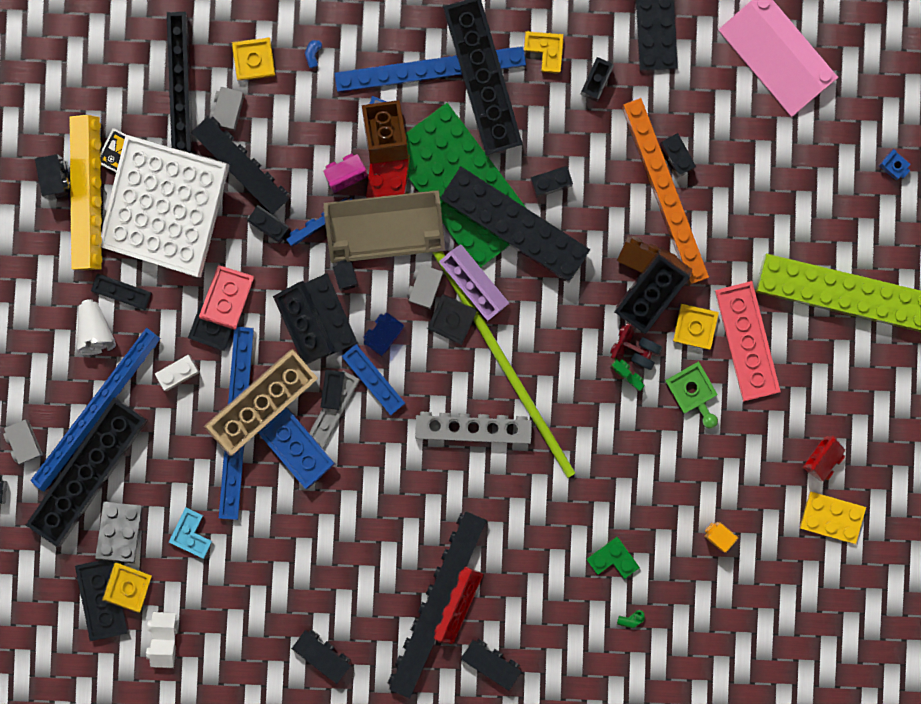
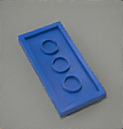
M285 407L258 432L305 489L311 487L336 464L288 407Z

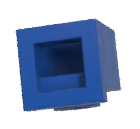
M893 149L879 164V167L893 179L897 180L900 177L904 179L910 172L908 167L911 164ZM895 162H898L900 164L899 169L895 168Z

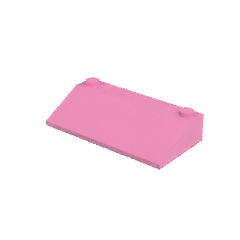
M751 0L718 29L721 35L791 117L838 78L773 0Z

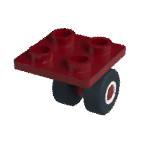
M629 323L626 326L623 325L618 335L620 336L618 343H614L611 348V358L618 361L622 360L629 347L640 352V355L634 353L631 361L648 370H652L655 362L650 359L653 353L660 354L662 346L644 337L639 342V346L643 349L630 344L637 328Z

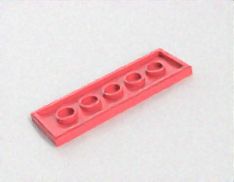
M750 281L715 290L743 402L780 393L753 282Z

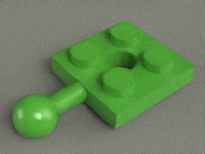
M699 361L665 380L684 414L698 406L703 415V425L708 429L717 426L718 418L709 412L704 402L718 394ZM693 382L696 384L697 389L694 393L687 392V383Z

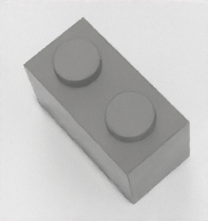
M220 87V91H216L214 102H217L215 110H211L209 118L213 116L221 124L219 128L236 131L245 96L244 93Z
M422 264L420 268L416 267L413 279H416L414 286L409 287L407 297H410L409 302L431 309L443 272Z
M25 419L4 428L6 433L3 435L7 444H11L13 449L11 455L15 462L18 461V464H23L43 455L29 420Z

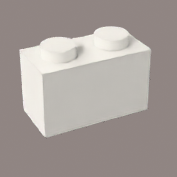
M187 355L155 373L163 390L168 391L200 373L192 357Z

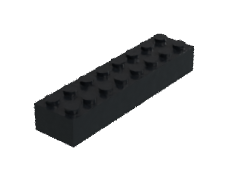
M463 0L443 6L485 155L523 145L482 0Z
M460 166L440 197L441 202L567 283H570L591 250L462 166Z
M113 398L32 514L26 526L54 546L61 547L141 432L148 419L118 398Z

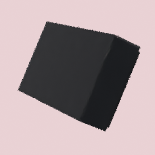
M325 369L320 408L340 410L345 372Z

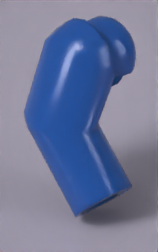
M319 40L310 41L305 50V56L310 69L319 66L315 57L317 51L322 49V43Z

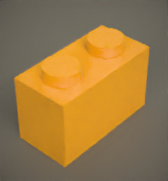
M720 522L710 523L705 529L706 535L704 537L725 553L738 539L736 535Z

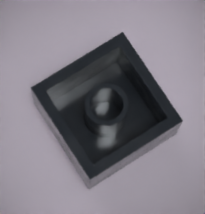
M58 154L35 158L42 197L48 201L70 197V180L67 178V172H69L68 162L64 161V158Z

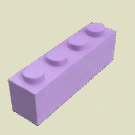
M461 244L439 261L487 321L509 304L507 299Z

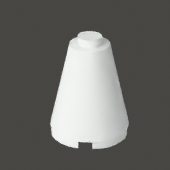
M93 300L83 301L79 306L78 353L81 351L83 355H94L102 353L101 349L107 348L108 351L116 346V342L98 303L93 302Z

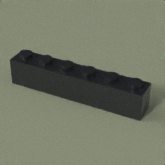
M207 116L191 133L220 162L230 164L229 171L273 215L289 200L286 196L288 192L281 185L277 187L273 183L275 179L269 172L264 174L259 169L262 165L255 158L250 160L246 156L248 151L241 144L237 146L232 141L234 137L227 130L223 132L219 128L221 124L213 116L211 118Z

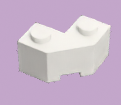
M153 612L152 620H148V631L151 632L152 640L151 646L147 647L146 659H150V667L173 668L176 654V613Z

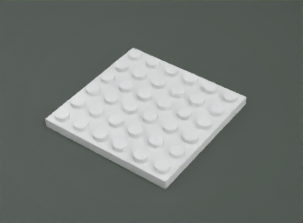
M126 135L101 232V247L201 277L230 164Z

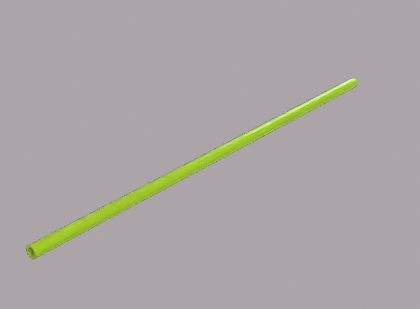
M443 251L432 252L462 303L477 309L440 264L439 261L445 257ZM477 311L473 320L565 475L567 478L575 474L574 469L481 314Z

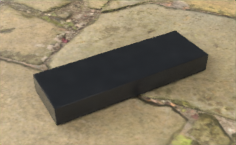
M98 273L91 292L145 311L152 292Z

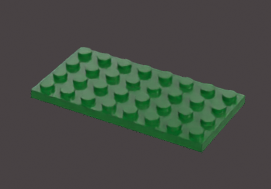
M448 102L405 133L408 155H410L408 178L418 192L439 190V197H441L460 166H462L526 208L490 158L485 155L484 150ZM440 201L442 224L457 244H461L480 268L510 246Z

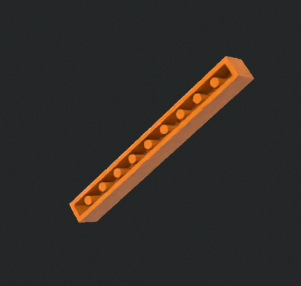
M642 98L623 104L622 110L678 258L693 269L691 277L687 282L689 285L703 281L709 278Z

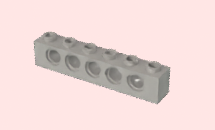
M420 412V415H416L415 439L531 444L532 420H528L527 416H516V420L508 419L506 415H497V419H489V415L478 414V418H470V414L459 413V417H451V413H439V416H432V412ZM434 420L439 421L441 424L440 429L436 432L432 431L429 427L430 423ZM452 421H456L460 425V429L457 432L449 430V424ZM471 422H476L479 425L478 432H469L468 425ZM495 423L498 426L497 433L490 434L487 431L488 424ZM507 425H516L517 433L514 435L508 434L506 431Z

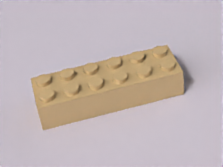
M293 349L289 350L203 427L226 453L232 456L318 378Z

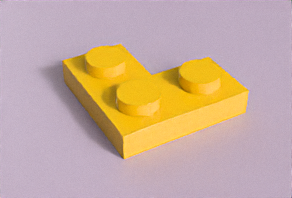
M525 31L524 52L543 53L541 72L560 73L563 34Z

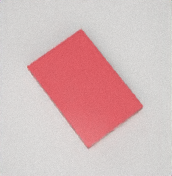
M218 265L199 318L236 330L254 276Z

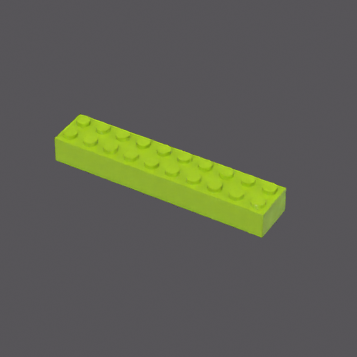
M767 253L763 256L755 293L921 332V290Z

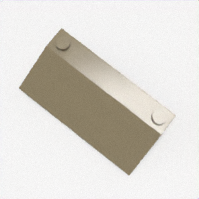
M439 190L324 203V218L331 263L346 259L347 261L445 251Z

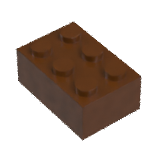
M400 100L362 105L370 164L408 159Z

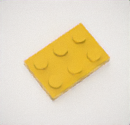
M810 491L800 529L856 544L866 507Z

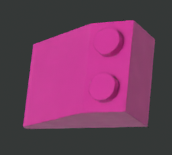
M349 154L342 158V162L338 164L332 162L325 166L326 169L323 172L333 193L368 177L358 154Z

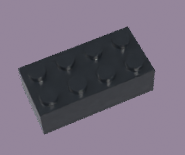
M661 247L619 301L614 313L646 334L691 277L693 269Z

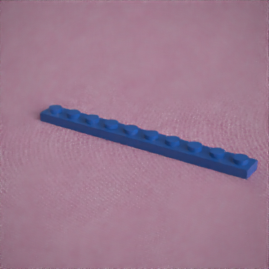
M523 46L496 50L501 70L526 66ZM457 56L336 72L335 80L338 93L462 75Z
M147 327L30 480L41 491L44 492L51 485L69 458L75 453L82 441L85 440L112 399L116 398L122 391L123 387L133 377L136 370L161 339Z
M237 327L234 330L228 404L250 386L254 328ZM245 444L232 456L228 455L224 450L219 518L239 519Z

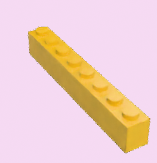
M92 115L70 117L71 269L82 271L102 269L100 117Z

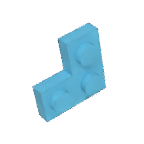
M185 507L169 543L204 559L212 541L195 533L203 515Z

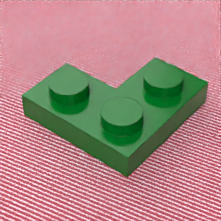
M615 360L610 366L638 391H641L645 386L642 383L644 379L637 373L631 374V371L628 370L630 366L625 361Z
M618 537L612 539L586 559L597 575L612 564H614L624 579L640 568Z

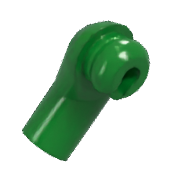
M637 610L630 617L619 615L617 625L635 628L644 621L645 614L642 610Z

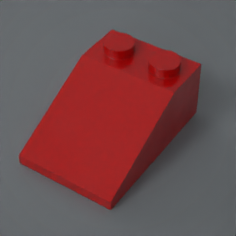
M834 436L824 437L802 468L819 481H824L825 479L828 481L834 473L833 467L836 464L839 465L845 458L843 453L846 450Z

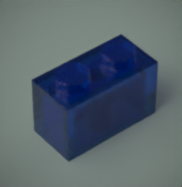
M387 312L384 315L381 313L375 320L377 325L374 329H369L363 336L365 339L363 343L382 357L405 328L404 324Z

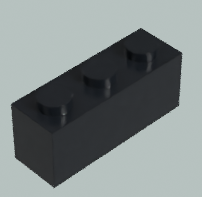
M306 629L291 649L338 684L352 664L349 662L351 659L344 653L339 655L335 652V647L328 641L322 642L317 632L312 629L310 631Z
M479 638L477 641L472 639L460 660L510 691L522 672L519 669L520 664L512 659L508 662L502 658L504 654L495 648L491 651L487 648L488 644Z

